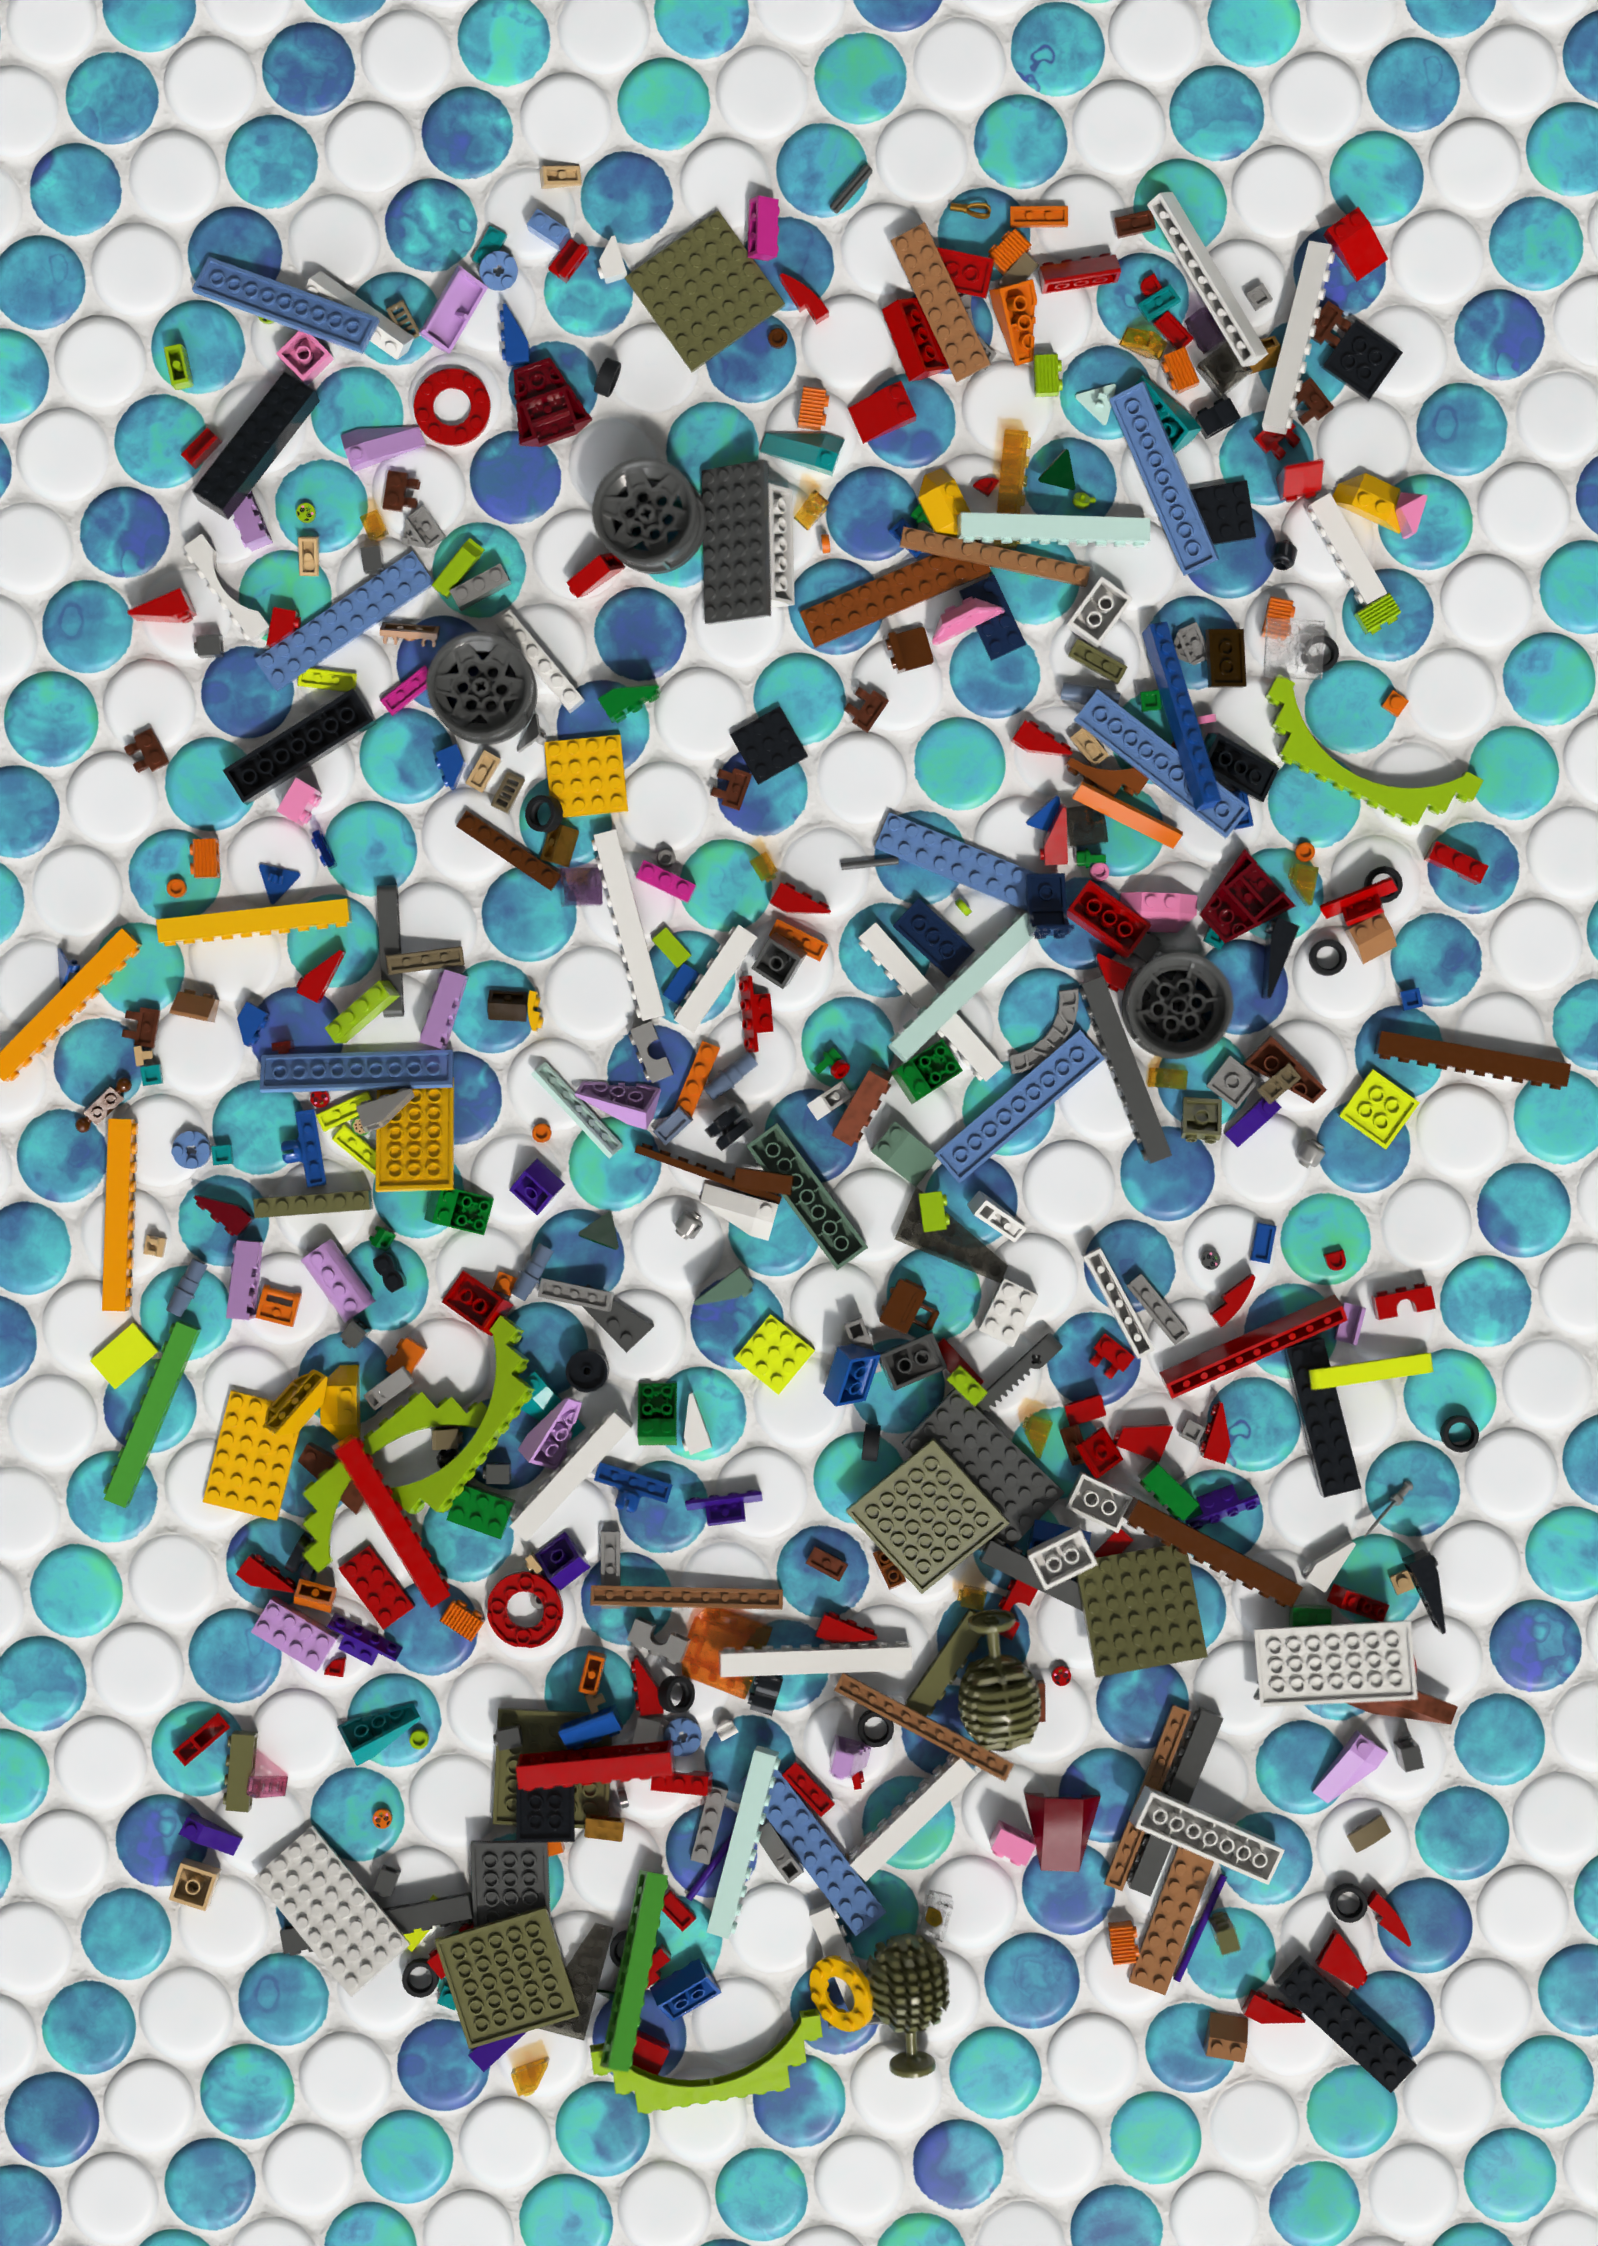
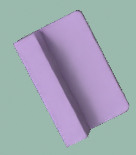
M1343 1302V1308L1348 1320L1337 1326L1334 1339L1357 1345L1366 1308Z

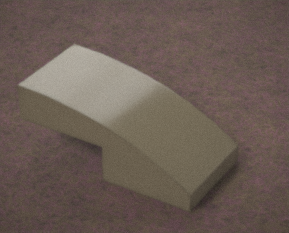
M1024 252L998 282V285L1001 287L1026 281L1039 267V264Z
M1288 1063L1257 1090L1268 1104H1271L1299 1081L1301 1077Z
M1377 1815L1364 1826L1360 1825L1349 1833L1347 1838L1355 1852L1358 1853L1392 1831L1383 1816Z

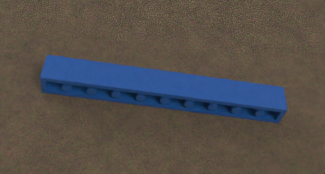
M1167 621L1149 624L1143 631L1142 636L1195 811L1214 808L1221 801V797Z

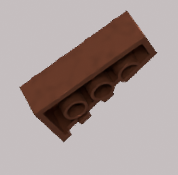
M1271 1035L1243 1062L1268 1078H1271L1290 1063L1301 1079L1289 1090L1313 1104L1327 1091Z
M872 1063L832 1133L833 1137L851 1147L854 1142L858 1143L863 1135L860 1131L863 1126L868 1127L873 1118L870 1116L872 1110L877 1111L882 1102L879 1100L882 1093L886 1095L891 1087L889 1081L892 1074Z
M310 1442L306 1445L298 1462L319 1480L320 1477L318 1475L326 1468L331 1470L335 1466L334 1462L338 1457ZM351 1480L340 1501L357 1515L365 1501Z

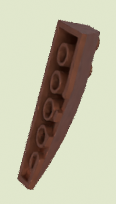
M1418 1690V1699L1347 1703L1371 1714L1450 1725L1458 1708L1456 1705Z

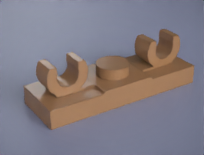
M383 622L380 627V636H384V644H387L388 637H392L394 645L397 644L399 638H404L406 641L422 639V647H425L426 640H431L432 647H435L440 634V626Z

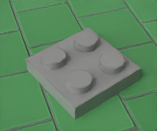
M1228 1056L1206 1087L1234 1109H1238L1260 1078L1234 1058Z

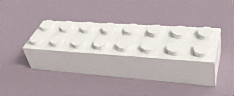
M617 1409L614 1412L610 1410L603 1417L602 1421L604 1423L601 1426L597 1424L588 1434L590 1438L588 1440L584 1438L575 1448L577 1452L575 1454L571 1452L563 1461V1468L561 1469L558 1466L550 1476L552 1480L549 1483L545 1481L536 1491L538 1495L536 1497L532 1495L523 1505L525 1509L523 1511L519 1509L510 1519L512 1524L509 1527L526 1542L631 1429L633 1423Z
M950 1753L944 1765H938L933 1770V1775L929 1779L925 1778L918 1785L920 1788L915 1793L913 1791L905 1797L906 1801L901 1806L897 1805L891 1811L892 1815L888 1819H882L877 1825L878 1828L874 1832L870 1831L863 1838L864 1842L860 1846L857 1844L849 1852L851 1854L849 1856L850 1866L867 1881L977 1775L975 1765Z
M1146 1785L1129 1818L1133 1826L1267 1885H1269L1285 1851L1274 1841Z

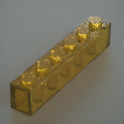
M1005 429L996 513L1020 514L1021 506L1025 505L1026 495L1022 494V490L1027 485V476L1024 475V470L1029 466V456H1026V450L1030 449L1031 437H1028V431ZM994 540L993 542L995 547L1016 550L1017 544L1021 545L1020 541H1013V543L1009 544L1001 543V540Z

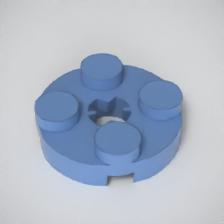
M493 251L487 254L479 264V276L489 289L495 291L510 288L517 279L518 268L516 261L506 252ZM498 265L503 269V274H500L499 277L495 276L496 273H493V269L497 268Z
M186 1131L174 1140L171 1153L174 1160L181 1167L196 1169L204 1166L210 1159L211 1144L204 1134L198 1131ZM195 1145L197 1148L194 1149L197 1150L196 1154L191 1153L189 1155L187 1147Z
M677 1717L668 1723L664 1731L663 1740H673L674 1756H688L699 1748L702 1732L694 1720L692 1721L687 1717ZM679 1732L687 1733L686 1741L678 1740Z

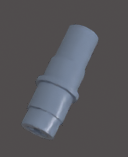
M1064 682L1061 700L1086 705L1096 690L1099 689L1118 704L1120 692L1099 688L1098 685L1092 687Z
M747 1051L723 1071H718L719 1074L711 1079L703 1089L714 1101L730 1088H735L734 1085L754 1069L758 1063Z
M539 1243L523 1270L519 1271L520 1275L510 1293L526 1301L535 1285L539 1284V1279L554 1251Z
M192 1258L185 1274L181 1277L178 1285L174 1287L175 1291L166 1308L168 1312L182 1317L190 1301L195 1298L194 1294L208 1265Z

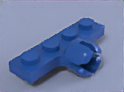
M315 1110L295 1112L299 1135L297 1139L282 1142L281 1151L293 1150V1153L282 1155L283 1160L287 1164L294 1162L303 1163L307 1188L327 1185Z
M602 1462L599 1463L594 1478L596 1482L617 1488L618 1495L615 1506L623 1510L626 1500H629L626 1511L634 1513L637 1510L641 1497H647L667 1504L673 1486L672 1484Z

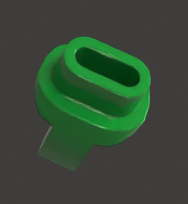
M919 504L910 516L917 520L916 524L924 522L932 529Z
M1085 848V851H1077V866L1089 868L1090 863L1106 862V854H1090L1088 848Z
M832 1047L827 1052H823L825 1059L814 1070L820 1074L830 1064L833 1066L834 1063L841 1060L842 1056Z

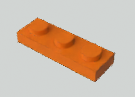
M1010 206V228L1068 227V206Z
M779 919L776 920L769 934L770 937L777 932L806 951L807 956L819 962L828 947L827 943Z

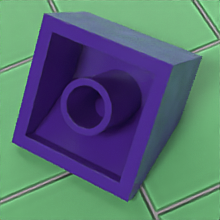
M536 1159L522 1173L509 1191L538 1216L564 1187L565 1183L540 1160Z
M563 1532L535 1554L547 1578L559 1590H562L590 1568L585 1556L566 1532Z

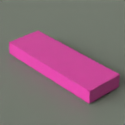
M426 665L380 700L392 716L427 689L429 669Z

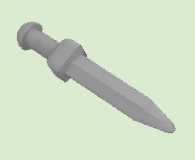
M1405 1481L1403 1487L1389 1498L1391 1504L1373 1523L1364 1537L1378 1525L1394 1505L1400 1506L1404 1501L1403 1497L1410 1490H1413L1411 1482Z

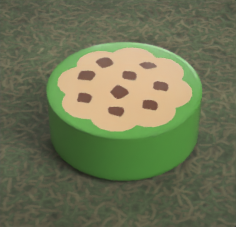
M359 1117L353 1120L352 1130L356 1135L364 1136L369 1133H365Z

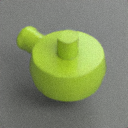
M1077 492L1072 499L1073 505L1078 509H1086L1090 503L1096 502L1095 497H1089L1084 492Z

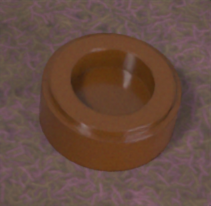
M781 328L771 330L768 335L769 344L775 349L783 348L787 343L786 332Z

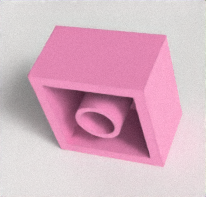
M298 331L276 353L280 360L307 386L334 360L332 355L312 335Z
M295 778L279 805L277 812L303 826L304 823L307 824L310 821L313 808L320 804L322 793Z
M998 1820L989 1839L993 1854L1001 1858L1003 1856L1008 1857L1010 1862L1017 1866H1021V1864L1027 1866L1036 1847L1032 1835Z

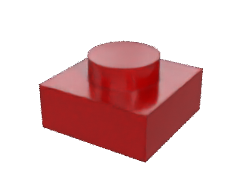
M859 1771L852 1776L854 1790L862 1789L861 1783L865 1782L863 1771Z

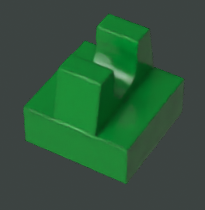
M1159 690L1140 692L1142 712L1162 709Z
M376 1226L375 1230L378 1232L375 1237L370 1235L369 1240L375 1247L387 1251L396 1235L389 1230Z

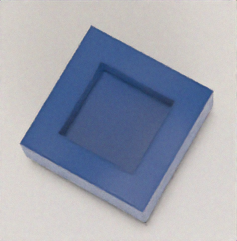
M1419 988L1399 992L1403 1011L1423 1007Z

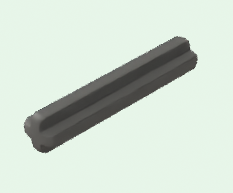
M864 165L832 202L830 209L834 213H839L873 173L872 168Z

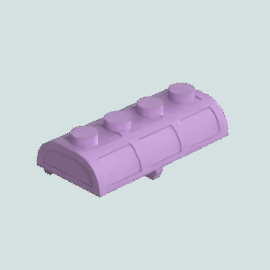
M457 266L420 329L419 334L438 349L450 354L488 287L462 267Z
M332 1238L300 1260L339 1313L344 1323L376 1301Z

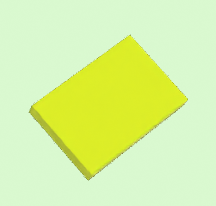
M132 1323L94 1356L90 1362L110 1385L117 1389L157 1354L159 1350L135 1323Z

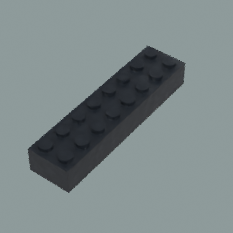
M284 371L194 487L192 492L197 500L229 520L320 402L315 390Z
M352 688L228 766L223 772L242 802L248 805L377 723L357 691Z
M1318 1337L1283 1349L1320 1495L1325 1498L1361 1489L1336 1387L1311 1390L1308 1370L1331 1367L1324 1339Z
M1301 1955L1274 1982L1277 1989L1390 2093L1417 2066L1414 2059Z

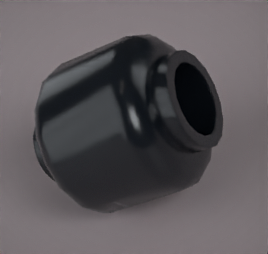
M1288 540L1277 542L1273 546L1270 561L1276 569L1287 570L1294 565L1298 550Z

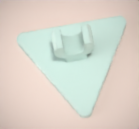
M1111 384L1077 394L1075 398L1105 426L1108 422L1112 406L1109 399L1114 397L1116 385Z

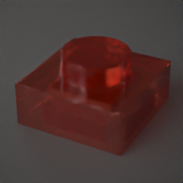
M291 1040L271 1043L272 1051H278V1054L290 1053L289 1049L295 1048L294 1041Z

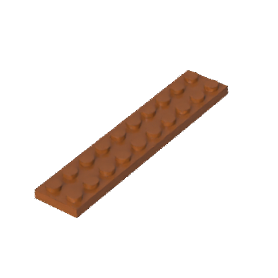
M933 554L800 612V615L814 648H817L989 574L991 570L989 566Z

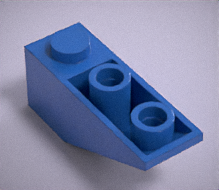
M503 304V310H500V320L504 322V329L501 330V340L505 341V349H502L503 361L506 360L507 366L531 364L529 343L506 304Z

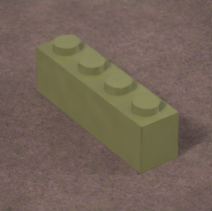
M235 1730L228 1737L230 1755H227L226 1766H229V1772L225 1775L224 1782L227 1785V1793H224L223 1804L226 1805L225 1811L249 1812L252 1809L258 1732Z

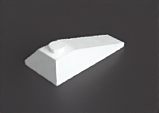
M705 1183L700 1199L702 1204L748 1235L769 1241L779 1204Z

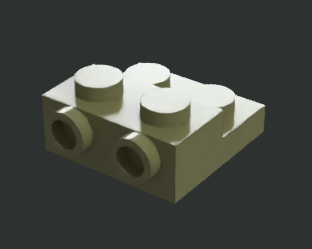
M1183 1097L1181 1138H1185L1187 1142H1196L1197 1139H1201L1209 1144L1216 1143V1140L1219 1141L1222 1133V1099Z

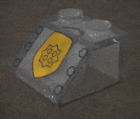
M930 1889L928 1895H924L922 1905L925 1907L923 1913L918 1915L917 1924H919L921 1932L943 1943L954 1906L951 1895Z

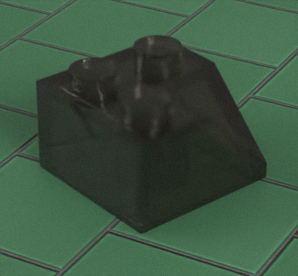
M1228 342L1202 360L1196 368L1218 399L1235 388L1253 371L1250 366L1242 367Z
M1088 806L1066 808L1068 848L1106 844L1108 842L1104 814Z

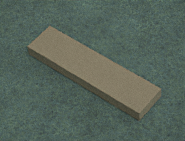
M462 946L385 956L388 975L465 965Z

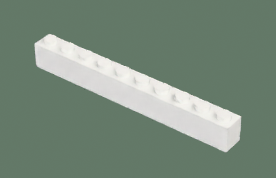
M1159 193L1147 204L1148 208L1242 367L1257 364L1268 355L1267 350L1174 193Z
M1308 242L1262 422L1263 431L1286 435L1287 429H1291L1293 417H1291L1292 410H1296L1298 402L1296 394L1301 391L1302 380L1300 378L1302 373L1305 374L1307 362H1305L1306 355H1310L1312 348L1310 339L1316 333L1315 319L1320 317V300L1325 298L1326 289L1324 285L1325 282L1329 281L1331 272L1328 270L1330 263L1333 264L1335 258L1332 244Z
M614 829L595 834V840H591L594 852L598 851L599 858L596 859L599 870L603 869L604 877L601 880L604 889L608 888L609 896H606L608 906L613 907L614 914L611 915L613 925L618 926L619 933H616L618 944L623 945L624 951L621 952L623 962L628 964L629 970H626L628 981L633 983L634 988L631 989L633 1000L637 999L639 1007H635L638 1019L642 1018L644 1022L666 1016L617 830Z
M875 922L858 938L860 940L858 944L865 952L868 950L873 955L871 959L877 966L882 965L886 969L884 974L891 981L894 979L899 984L896 986L903 995L906 993L911 998L909 1002L916 1010L918 1008L921 1009L923 1006L928 1008L932 1004L930 1000L938 992ZM957 1013L937 1031L941 1038L945 1036L948 1039L949 1043L947 1045L954 1053L958 1051L962 1055L961 1061L967 1067L971 1065L975 1070L973 1074L979 1081L983 1079L986 1082L1003 1067Z
M896 1641L893 1645H888V1642H876V1645L861 1642L857 1643V1646H850L849 1643H839L836 1647H831V1644H819V1647L803 1644L800 1645V1648H793L792 1645H782L778 1649H773V1646H762V1649L746 1646L743 1647V1650L725 1647L719 1651V1675L721 1677L912 1670V1647L906 1641Z

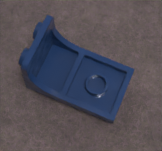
M1065 873L1026 874L1029 936H1035V939H1045L1046 936H1054L1055 939L1065 938V935L1074 930V925H1069L1067 917Z

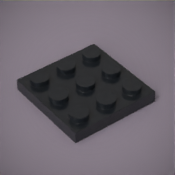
M1356 319L1322 366V369L1369 401L1403 352Z
M1247 480L1190 489L1214 545L1256 538Z
M780 706L730 734L758 785L808 758Z
M517 1783L516 1843L575 1842V1784L571 1787H562L560 1785L554 1786L551 1789L538 1787L531 1791H524V1789H518Z

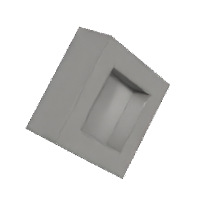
M1263 283L1246 293V297L1255 311L1273 300Z
M1187 1419L1179 1436L1197 1445L1206 1428Z

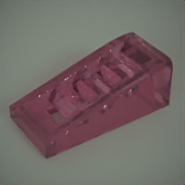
M249 1776L247 1795L253 1798L285 1796L288 1777Z

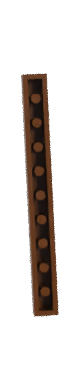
M1378 1031L1374 1054L1379 1055L1380 1059L1390 1060L1391 1057L1398 1058V1062L1409 1063L1410 1060L1417 1061L1416 1065L1428 1067V1064H1434L1436 1069L1447 1070V1067L1455 1068L1454 1072L1466 1073V1070L1474 1071L1473 1075L1485 1077V1074H1491L1493 1079L1504 1080V1077L1512 1078L1511 1082L1523 1083V1080L1531 1081L1530 1085L1542 1087V1084H1548L1550 1089L1561 1090V1087H1567L1571 1064L1386 1031Z
M1133 1497L1123 1516L1128 1521L1126 1524L1132 1528L1137 1529L1140 1527L1144 1529V1534L1152 1538L1154 1536L1161 1538V1543L1169 1547L1171 1544L1176 1546L1178 1552L1187 1555V1553L1193 1555L1192 1559L1201 1564L1205 1561L1210 1564L1209 1568L1218 1573L1222 1570L1227 1573L1225 1575L1227 1578L1235 1582L1237 1579L1241 1580L1244 1587L1250 1590L1253 1587L1258 1589V1594L1267 1599L1270 1596L1275 1598L1274 1602L1284 1608L1286 1605L1293 1607L1303 1589L1301 1585L1191 1526L1176 1520L1174 1517L1136 1497Z

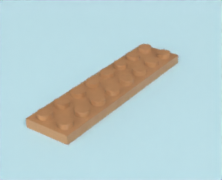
M924 222L890 240L956 382L992 365L926 223Z
M1177 1846L1140 1947L1139 1957L1136 1958L1137 1963L1134 1964L1129 1978L1130 1983L1166 1995L1214 1861Z

